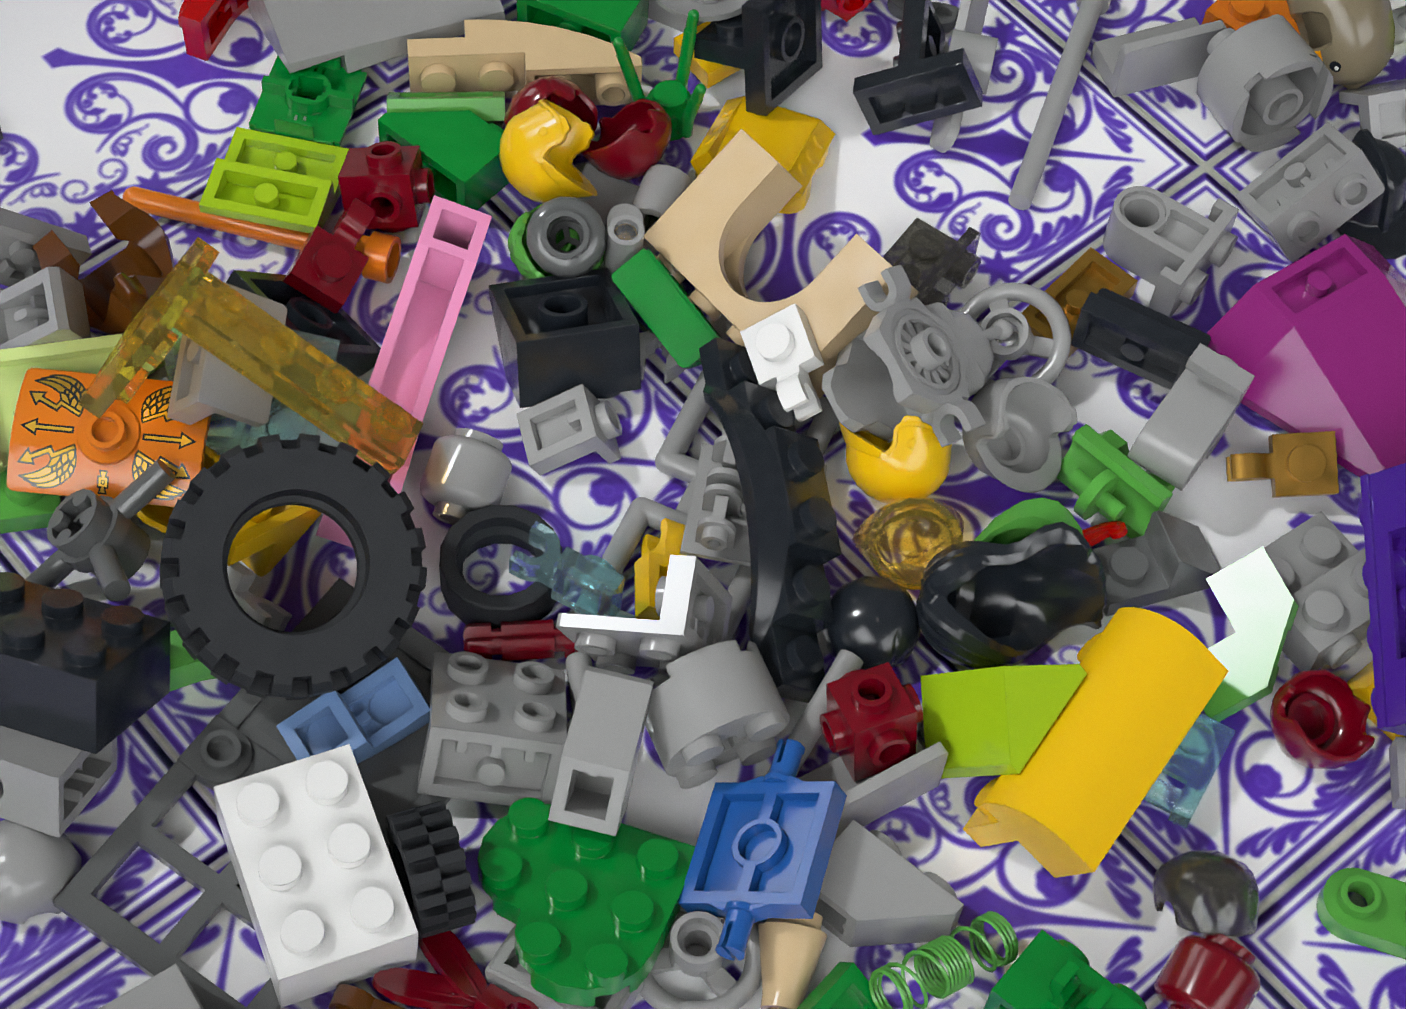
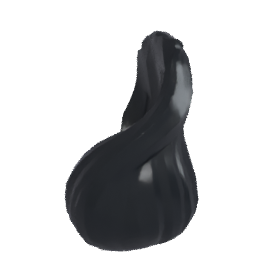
M1064 522L1045 525L1023 540L1006 545L982 541L960 542L950 545L937 553L927 564L923 572L921 589L916 601L919 626L927 643L937 653L959 665L972 669L1016 666L1067 628L1077 625H1086L1093 629L1102 627L1103 608L1107 604L1106 575L1101 560L1077 528L1069 526Z

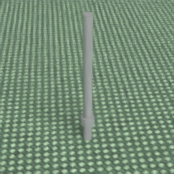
M1076 0L1079 7L1008 199L1009 204L1018 210H1027L1032 204L1100 15L1108 11L1111 0Z

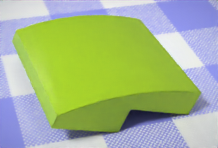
M236 127L225 159L216 158L199 203L200 212L305 233H311L317 225L323 228L341 194L338 175L349 149Z

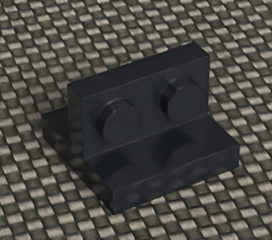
M748 0L742 5L741 14L725 20L713 21L697 33L694 58L743 69L745 75L746 111L767 116L823 67L821 0Z

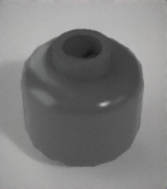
M557 197L544 202L532 214L527 226L526 243L532 258L545 272L557 277H576L588 273L600 262L606 249V230L600 214L589 203L576 197ZM569 229L578 233L579 240L570 237ZM563 231L564 239L557 244V236ZM567 244L576 246L571 251L562 250Z

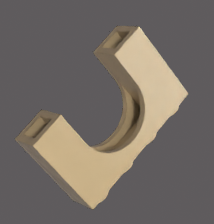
M740 129L644 234V238L660 253L657 257L679 284L687 279L696 288L689 298L714 321L723 314L733 324L726 334L738 345L745 347L741 331L794 303L800 307L806 314L824 362L823 366L808 373L820 399L825 394L822 390L823 374L836 366L838 353L854 338L868 329L873 317L879 313L871 310L866 305L857 288L863 284L878 280L883 292L888 296L889 288L880 272L893 266L856 233L819 275L800 292L786 299L773 302L750 300L744 285V265L748 251L759 233L800 190L802 185L745 131ZM912 285L910 299L919 293Z

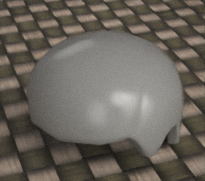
M8 820L0 821L1 921L23 925L27 919L42 913L59 914L62 912L54 906L53 900L81 870V856L69 837L64 833L59 838Z

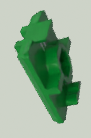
M277 55L269 76L264 75L262 78V93L249 121V128L251 130L340 147L367 79V73L362 72V69L347 73L343 66L341 67V57L289 73ZM306 97L316 98V100L307 99Z

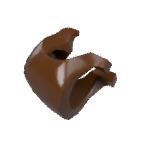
M112 190L89 203L115 238L129 241L125 249L85 278L78 279L79 263L53 230L48 232L33 246L37 252L41 269L60 267L82 283L91 330L107 336L174 327L180 319L181 296L169 238L154 218L116 196Z

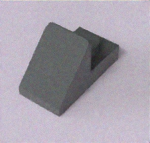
M1160 510L1152 513L1143 536L1093 549L1101 560L1106 575L1107 604L1103 608L1106 617L1114 615L1119 608H1140L1209 589L1211 587L1206 578L1220 571L1199 526Z

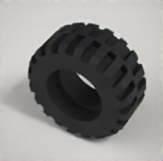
M300 433L298 438L294 440H281L279 434L259 437L255 445L243 449L240 445H237L222 453L218 462L209 469L204 467L190 481L188 490L181 500L178 499L169 517L162 544L159 570L160 589H162L165 601L164 609L171 627H175L183 641L182 646L194 660L198 659L211 671L210 675L226 685L228 683L247 690L246 693L262 698L267 696L286 698V700H304L308 697L338 691L363 678L385 661L400 645V640L406 631L412 627L420 609L417 606L420 593L426 587L427 568L422 567V551L426 548L422 528H415L410 515L415 508L405 491L399 494L387 481L391 474L377 461L373 466H370L356 457L359 449L341 441L337 447L320 443V435ZM284 505L309 507L334 520L348 536L357 562L355 587L343 610L326 624L301 632L275 630L249 616L234 597L227 573L229 550L240 529L259 513Z

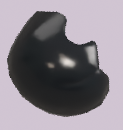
M863 576L842 585L832 595L830 599L835 624L822 631L830 655L836 658L840 650L850 651L863 661V665L860 668L863 670L889 662L892 668H896L908 660L921 632L916 605L908 591L888 578Z

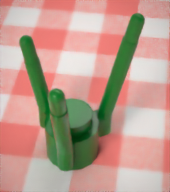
M696 9L688 12L676 79L658 83L647 97L643 93L624 40L621 37H616L612 42L633 102L642 98L656 101L661 104L671 118L672 133L670 141L679 140L682 137L690 138L693 135L694 120L706 93V86L701 83L695 86L692 94L688 91V79L699 21V12Z

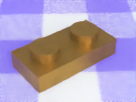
M1090 247L1045 292L1052 296L1065 312L1071 329L1072 341L1081 308L1091 292L1097 294L1100 289L1106 288L1129 299L1134 294L1138 280ZM1030 304L1022 314L1029 323L1031 332L1034 336L1053 339L1052 329L1047 318L1040 310ZM1071 345L1070 353H1069L1068 358H1069L1078 348H1076V347H1074V346Z

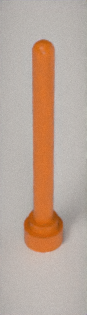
M137 186L127 188L122 197L123 200L147 214L296 250H301L310 234L200 212L199 201ZM374 231L370 236L362 235L354 249L369 257L362 271L363 277L386 284L391 283L397 272L401 257L400 237Z

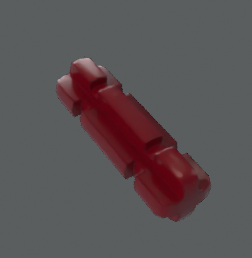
M553 619L501 622V628L491 629V622L469 623L465 625L463 631L464 652H472L485 659H492V655L501 654L502 661L555 658V652H564V657L567 658L570 654L579 652L574 648L575 644L554 626Z

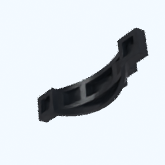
M715 337L699 348L705 379L703 394L705 402L716 413L728 437L742 487L748 526L751 567L750 641L757 645L781 698L809 703L825 677L824 658L819 647L817 633L835 624L830 599V585L826 578L823 564L842 554L836 528L837 518L832 508L824 471V457L820 450L818 439L796 433L794 411L786 412L777 391L759 385L746 347Z

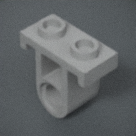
M1146 186L1126 188L1117 195L1103 237V248L1107 256L1116 264L1155 286L1148 307L1171 317L1182 302L1191 306L1196 301L1208 280L1209 274L1205 272L1210 265L1214 264L1220 268L1231 254L1238 239V236L1232 234L1231 230L1239 209L1218 198L1212 206L1209 217L1206 218L1158 190Z
M1201 343L1188 359L1185 365L1186 369L1145 424L1127 456L1180 491L1185 488L1205 458L1208 459L1218 445L1255 377L1239 367L1229 357L1220 355Z

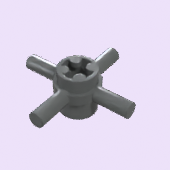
M158 459L114 499L109 496H98L93 491L86 489L65 496V499L52 514L47 527V539L58 550L25 580L55 588L74 570L83 573L91 572L98 578L103 593L108 600L118 602L127 598L131 591L128 579L134 576L142 567L151 545L149 535L131 521V518L176 479L172 470L163 461Z

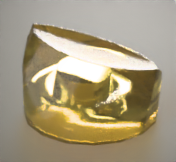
M907 497L891 502L876 510L856 530L852 541L865 560L882 578L890 579L905 590H920L923 572L931 559L948 546L963 542L964 520L952 506L940 500L927 497Z

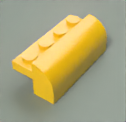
M1137 607L1119 608L1104 630L1093 636L1083 645L1077 654V660L1087 672V675L1019 774L1000 775L994 778L976 796L974 805L977 809L963 827V830L980 847L1018 841L1054 878L1096 871L1229 672L1197 637L1180 624L1159 613Z

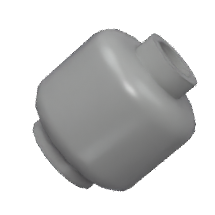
M457 428L454 435L443 436L435 441L420 483L421 495L435 506L434 517L453 525L468 512L489 505H500L512 470L509 458L502 452L503 444L501 441L486 433L469 428Z

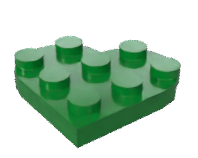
M531 797L518 799L509 807L508 815L498 819L484 835L477 858L479 882L481 881L482 889L493 900V910L497 915L516 924L515 953L518 955L519 963L531 975L530 984L536 991L558 1003L583 1007L595 1006V997L616 994L627 986L630 993L637 990L651 972L679 913L681 906L678 901L685 885V878L695 846L621 823L617 835L612 836L549 821L551 804H545L543 801Z

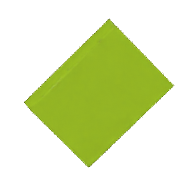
M1080 664L1000 666L920 676L925 749L941 742L949 753L941 779L1019 774L1081 684L1087 672Z

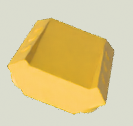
M745 96L727 100L690 161L695 169L696 178L739 130L742 129L802 185L800 190L778 213L793 214L803 210L810 197L812 177L815 171L823 166L828 155L829 145L835 133L820 119L777 106L767 116L746 111Z

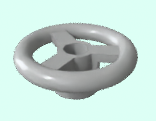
M1003 283L984 289L963 306L960 313L970 315L975 320L990 307L991 312L986 315L981 323L983 330L991 328L997 320L1004 319L1009 321L1013 326V331L1018 333L1017 340L1010 346L999 345L998 339L990 341L994 360L985 386L994 381L990 377L1006 360H1016L1024 354L1048 359L1043 367L1031 377L1040 378L1052 384L1060 375L1070 353L1071 329L1062 307L1048 293L1024 283ZM1008 301L1025 302L1040 310L1051 326L1053 339L1034 336L1025 316L1018 310L1010 308Z
M681 907L679 913L685 910ZM694 911L681 916L672 927L669 947L661 949L651 972L644 979V987L640 995L655 1009H740L754 995L762 980L757 923H754L745 950L744 968L740 978L736 981L722 966L723 957L715 951L723 929L721 919L726 918L715 917L702 911ZM691 944H700L706 947L709 952L703 956H693L685 948ZM681 970L689 976L701 977L718 997L704 1001H691L676 997L662 988L652 974Z

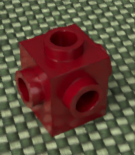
M385 141L375 143L366 148H349L338 175L344 210H348L355 198L376 210L367 229H380L387 233H397L412 227H419L425 206L432 203L435 195L433 172L431 168H423L420 145L400 146L396 142Z
M889 662L866 670H853L843 675L840 679L826 684L827 712L820 715L821 729L830 750L833 753H839L854 782L881 773L916 754L917 723L923 721L922 706L912 685L909 683L902 685Z

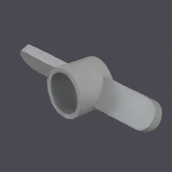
M961 0L948 52L964 48L983 94H986L998 38L981 35L989 0ZM963 112L934 120L930 137L931 148L944 153L952 147L959 134Z

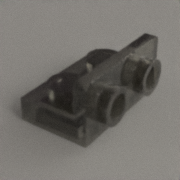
M916 218L886 252L883 258L892 266L902 265L911 285L919 292L915 297L925 306L940 302L947 307L949 294L956 286L961 289L966 288L979 269L981 258L976 255L981 233L969 227L960 239L956 241L928 223Z

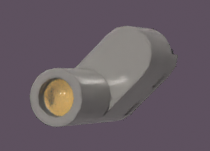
M618 204L612 207L608 213L604 268H608L611 275L643 249L645 233L643 215L639 208L632 204Z

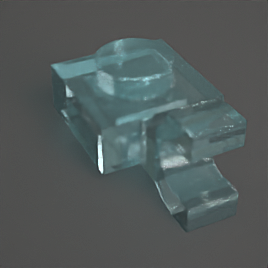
M536 521L530 529L529 544L541 549L544 554L539 557H530L516 550L509 559V573L529 582L538 581L552 588V599L582 615L616 617L621 609L625 577L617 573L609 562L596 555L584 556L569 547H566L561 554L560 540L556 533L548 526Z

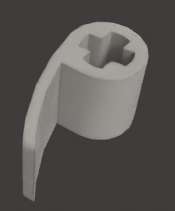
M586 163L581 173L595 187L598 196L580 197L578 199L589 203L600 214L605 229L608 213L612 207L622 203L632 204L639 208L643 215V225L646 233L693 181L686 173L676 167L658 164L651 166L645 172L640 186L609 177L599 172L591 163Z

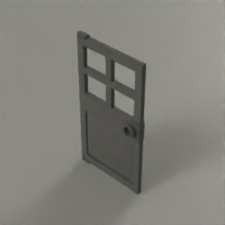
M339 578L292 632L311 630L332 620L346 606L354 587ZM410 627L400 640V645L385 661L363 678L337 692L340 694L344 693L398 657L430 704L431 670L434 653L449 652L413 627ZM241 688L53 900L54 906L151 978L177 964L189 980L204 1009H281L271 978L248 1006L245 1007L179 959L222 907L252 929H254L242 891L239 889L240 885L232 861L218 874L154 827L196 780L214 791L213 787L297 761L276 725L321 695L308 697L304 700H286V698L272 696L262 698L247 694V690ZM429 723L385 750L357 764L388 851L390 843L386 836L387 825L385 819L387 815L437 801H443L447 805L452 799L417 793L418 775ZM138 846L203 892L160 944L95 897L97 892Z

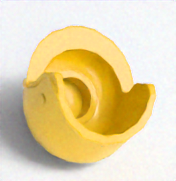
M545 99L539 100L538 104L510 119L500 139L499 158L505 176L521 195L539 203H544L557 197L580 198L598 196V192L592 183L572 164L576 155L585 151L595 136L590 124L583 122L570 111Z
M905 415L901 422L895 426L893 440L890 442L877 437L867 430L853 433L839 422L843 439L846 443V463L849 474L856 485L867 496L891 505L912 504L926 499L937 491L946 480L950 469L952 444L941 447L932 426L923 422L918 416Z

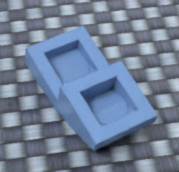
M396 657L344 693L340 694L337 691L321 695L276 725L297 760L350 744L358 764L428 724L430 704L405 665Z

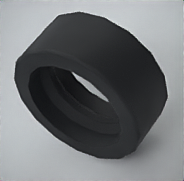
M489 505L464 515L450 527L440 545V586L449 610L465 625L469 623L491 622V629L501 628V622L542 620L552 611L561 593L562 547L553 528L536 513L515 505ZM492 544H513L528 550L537 558L539 562V576L533 584L520 592L511 595H489L474 589L466 582L463 576V563L477 549Z

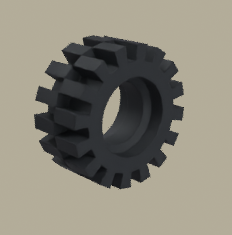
M437 801L387 815L385 819L387 825L386 836L390 843L388 845L390 856L393 859L397 876L415 922L418 938L423 939L474 924L477 913L474 907L476 905L475 895L470 887L472 880L470 872L466 868L464 849L460 847L459 833L456 825L453 826L452 815L449 809H446V804L443 801Z

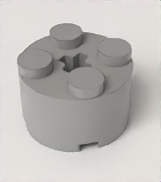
M1277 14L1246 24L1236 31L1232 28H1226L1214 35L1207 46L1209 56L1199 73L1196 92L1203 104L1233 140L1241 143L1246 150L1263 152L1280 147L1298 136L1301 132L1295 126L1309 113L1316 119L1330 99L1334 81L1331 72L1321 58L1284 16Z
M736 640L715 643L688 653L665 666L670 678L655 689L653 687L645 727L666 773L669 776L676 777L682 789L693 788L709 781L718 773L716 766L739 758L742 765L749 766L759 763L775 753L777 743L774 738L786 728L790 715L754 642L748 641L746 651L740 650Z

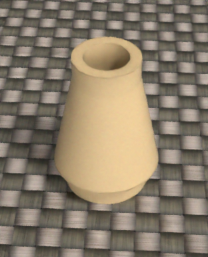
M814 912L813 919L768 918L766 922L758 925L762 979L761 1009H797L805 1000L827 939V934L821 931L823 917L820 914Z

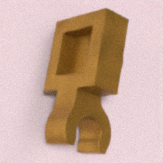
M1335 431L1272 434L1268 436L1269 453L1230 454V457H1225L1227 482L1271 480L1272 498L1335 495L1339 493Z

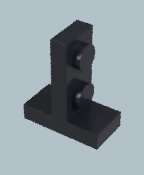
M904 0L903 19L897 22L896 25L900 44L899 55L893 57V67L854 78L853 94L873 135L982 107L983 91L964 48L944 53L945 32L931 0Z

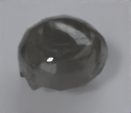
M1202 849L1188 851L1173 857L1162 864L1155 873L1153 882L1155 909L1160 912L1163 911L1164 903L1169 901L1173 906L1175 922L1179 927L1187 931L1209 935L1221 933L1225 936L1233 937L1255 933L1259 913V888L1254 874L1245 863L1217 850Z

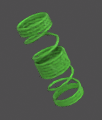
M988 911L973 919L969 927L959 926L952 930L949 936L941 935L920 946L917 950L907 953L902 964L889 962L877 968L871 973L869 978V990L877 1009H894L888 1002L882 988L883 975L889 977L897 987L903 1002V1009H913V1004L920 1009H925L928 1005L927 992L935 998L944 999L968 984L973 983L975 972L971 958L964 946L954 939L955 934L960 931H969L971 951L977 963L985 971L992 973L997 967L1002 968L1013 962L1018 955V939L1012 925L997 912ZM985 922L989 923L1000 935L1005 947V958L999 956L987 940L984 931ZM974 942L981 956L988 963L993 965L992 967L989 968L982 963L979 956L977 955ZM913 956L916 973L905 966L909 958ZM938 957L942 960L943 964L945 965V967H946V969H947V971H948V974H947L945 968H944V967L941 965V963L939 962ZM891 967L901 968V975L891 969ZM905 971L919 984L924 996L923 1004H919L913 998L910 988L906 983Z

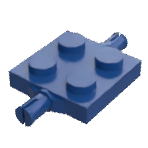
M784 739L777 741L770 771L765 776H760L746 782H715L685 878V885L678 903L687 913L702 911L715 917L726 918L719 942L715 948L716 953L725 959L735 961L736 957L738 961H741L745 958V950L752 926L758 921L768 918L813 919L847 795L836 781H803L796 778L805 747L793 739H787L786 742Z

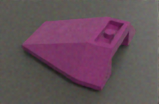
M1346 234L1340 236L1254 284L1207 332L1211 337L1208 348L1220 355L1229 357L1239 367L1255 376L1241 401L1243 405L1288 433L1335 431L1337 464L1358 477L1406 463V280L1372 245Z

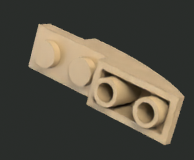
M464 20L465 37L407 39L410 92L520 91L529 82L538 78L557 76L574 82L595 105L618 106L633 102L613 44L587 34L529 22ZM629 51L631 60L633 62L635 71L641 84V56Z

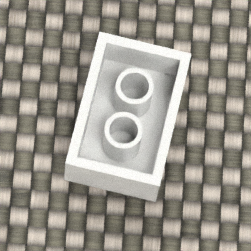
M350 744L213 787L217 819L281 1008L335 990L339 984L349 985L373 977L381 970L402 967L417 962L418 931Z

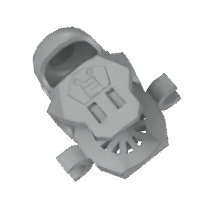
M902 265L886 268L880 273L888 285V296L883 292L878 280L863 284L857 288L866 305L871 310L879 313L873 317L868 329L854 338L838 353L836 366L823 374L822 390L840 424L853 433L867 430L883 440L892 439L895 426L901 422L905 415L918 416L923 422L932 426L941 447L948 446L962 439L954 424L955 416L960 420L965 433L986 424L976 405L968 401V398L982 389L990 376L994 360L990 341L995 339L1007 340L1013 334V326L1009 321L1000 319L991 328L983 330L972 316L948 309L943 303L936 302L925 306L917 297L909 298L911 283Z

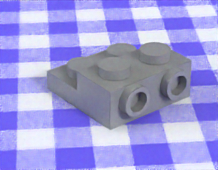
M1321 511L1264 547L1298 604L1292 629L1287 633L1282 651L1300 671L1318 670L1325 664H1328L1332 669L1343 665L1361 648L1362 643L1360 641L1367 637V628L1370 624L1368 589L1364 584L1362 568L1366 561L1365 548L1358 551Z

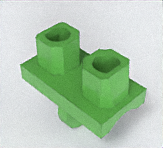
M1085 424L1076 430L1073 435L1072 444L1062 459L1061 469L1057 476V479L1079 496L1074 506V512L1084 520L1091 518L1095 513L1099 512L1108 521L1124 522L1128 529L1126 535L1130 539L1143 536L1152 513L1159 510L1164 511L1173 495L1172 492L1175 487L1150 471H1144L1128 458V443L1110 429L1099 434L1089 425Z

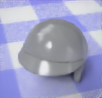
M1026 376L1004 378L992 381L974 395L971 402L976 405L986 424L965 433L962 427V439L968 456L981 472L1001 481L1007 487L1025 493L1043 491L1056 480L1060 472L1062 453L1058 434L1072 430L1073 425L1077 423L1076 409L1057 387L1040 378Z

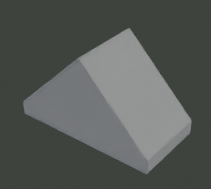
M46 267L0 291V350L91 338L83 285L62 268Z

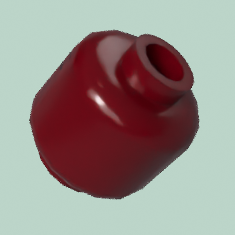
M1207 929L1203 936L1189 935L1182 937L1178 941L1158 975L1154 987L1158 998L1168 1009H1249L1260 989L1261 983L1258 973L1252 967L1256 960L1255 956L1227 936Z

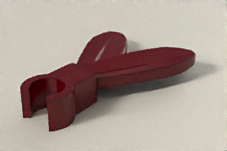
M451 930L423 939L418 938L420 949L437 974L395 967L377 972L372 980L373 987L380 994L394 1002L426 1009H539L532 1001L526 998L515 997L492 983L487 986L486 980L473 958Z

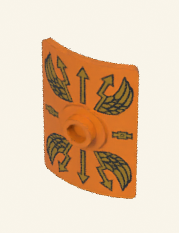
M30 368L26 371L20 389L12 425L7 466V487L12 491L69 496L76 491L86 489L93 491L98 496H109L114 499L159 459L172 470L176 479L148 504L175 507L178 499L181 500L188 490L190 481L203 469L212 415L192 425L167 418L173 381Z

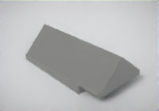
M249 0L248 2L250 14L289 73L337 57H341V65L345 71L351 73L407 54V39L457 37L465 34L464 20H506L501 0Z

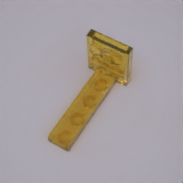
M199 237L196 238L129 323L77 403L99 419L116 398L128 404L149 374L147 370L142 368L144 363L147 362L154 368H157L177 341L179 335L171 331L174 327L339 443L341 441L359 449L357 455L373 466L377 461L390 474L396 473L404 465L424 424L401 406L351 373L347 368L300 337L292 329L283 325L242 296L238 291L208 272L220 252Z

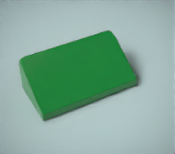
M643 248L612 274V281L680 367L691 369L701 365L699 348L715 337L723 339L697 305L689 298V295L662 261L650 249L646 250Z

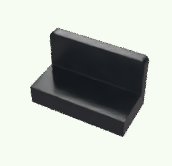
M1102 288L1097 294L1091 292L1081 308L1071 345L1170 390L1186 369L1185 365L1198 345L1201 343L1208 347L1211 337L1205 332L1106 288Z

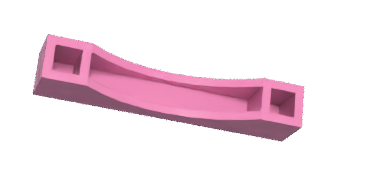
M435 195L348 441V445L359 449L356 457L370 466H373L377 461L391 474L387 481L398 494L401 493L423 419L492 218L491 215ZM323 514L316 536L353 548L343 529L334 520Z

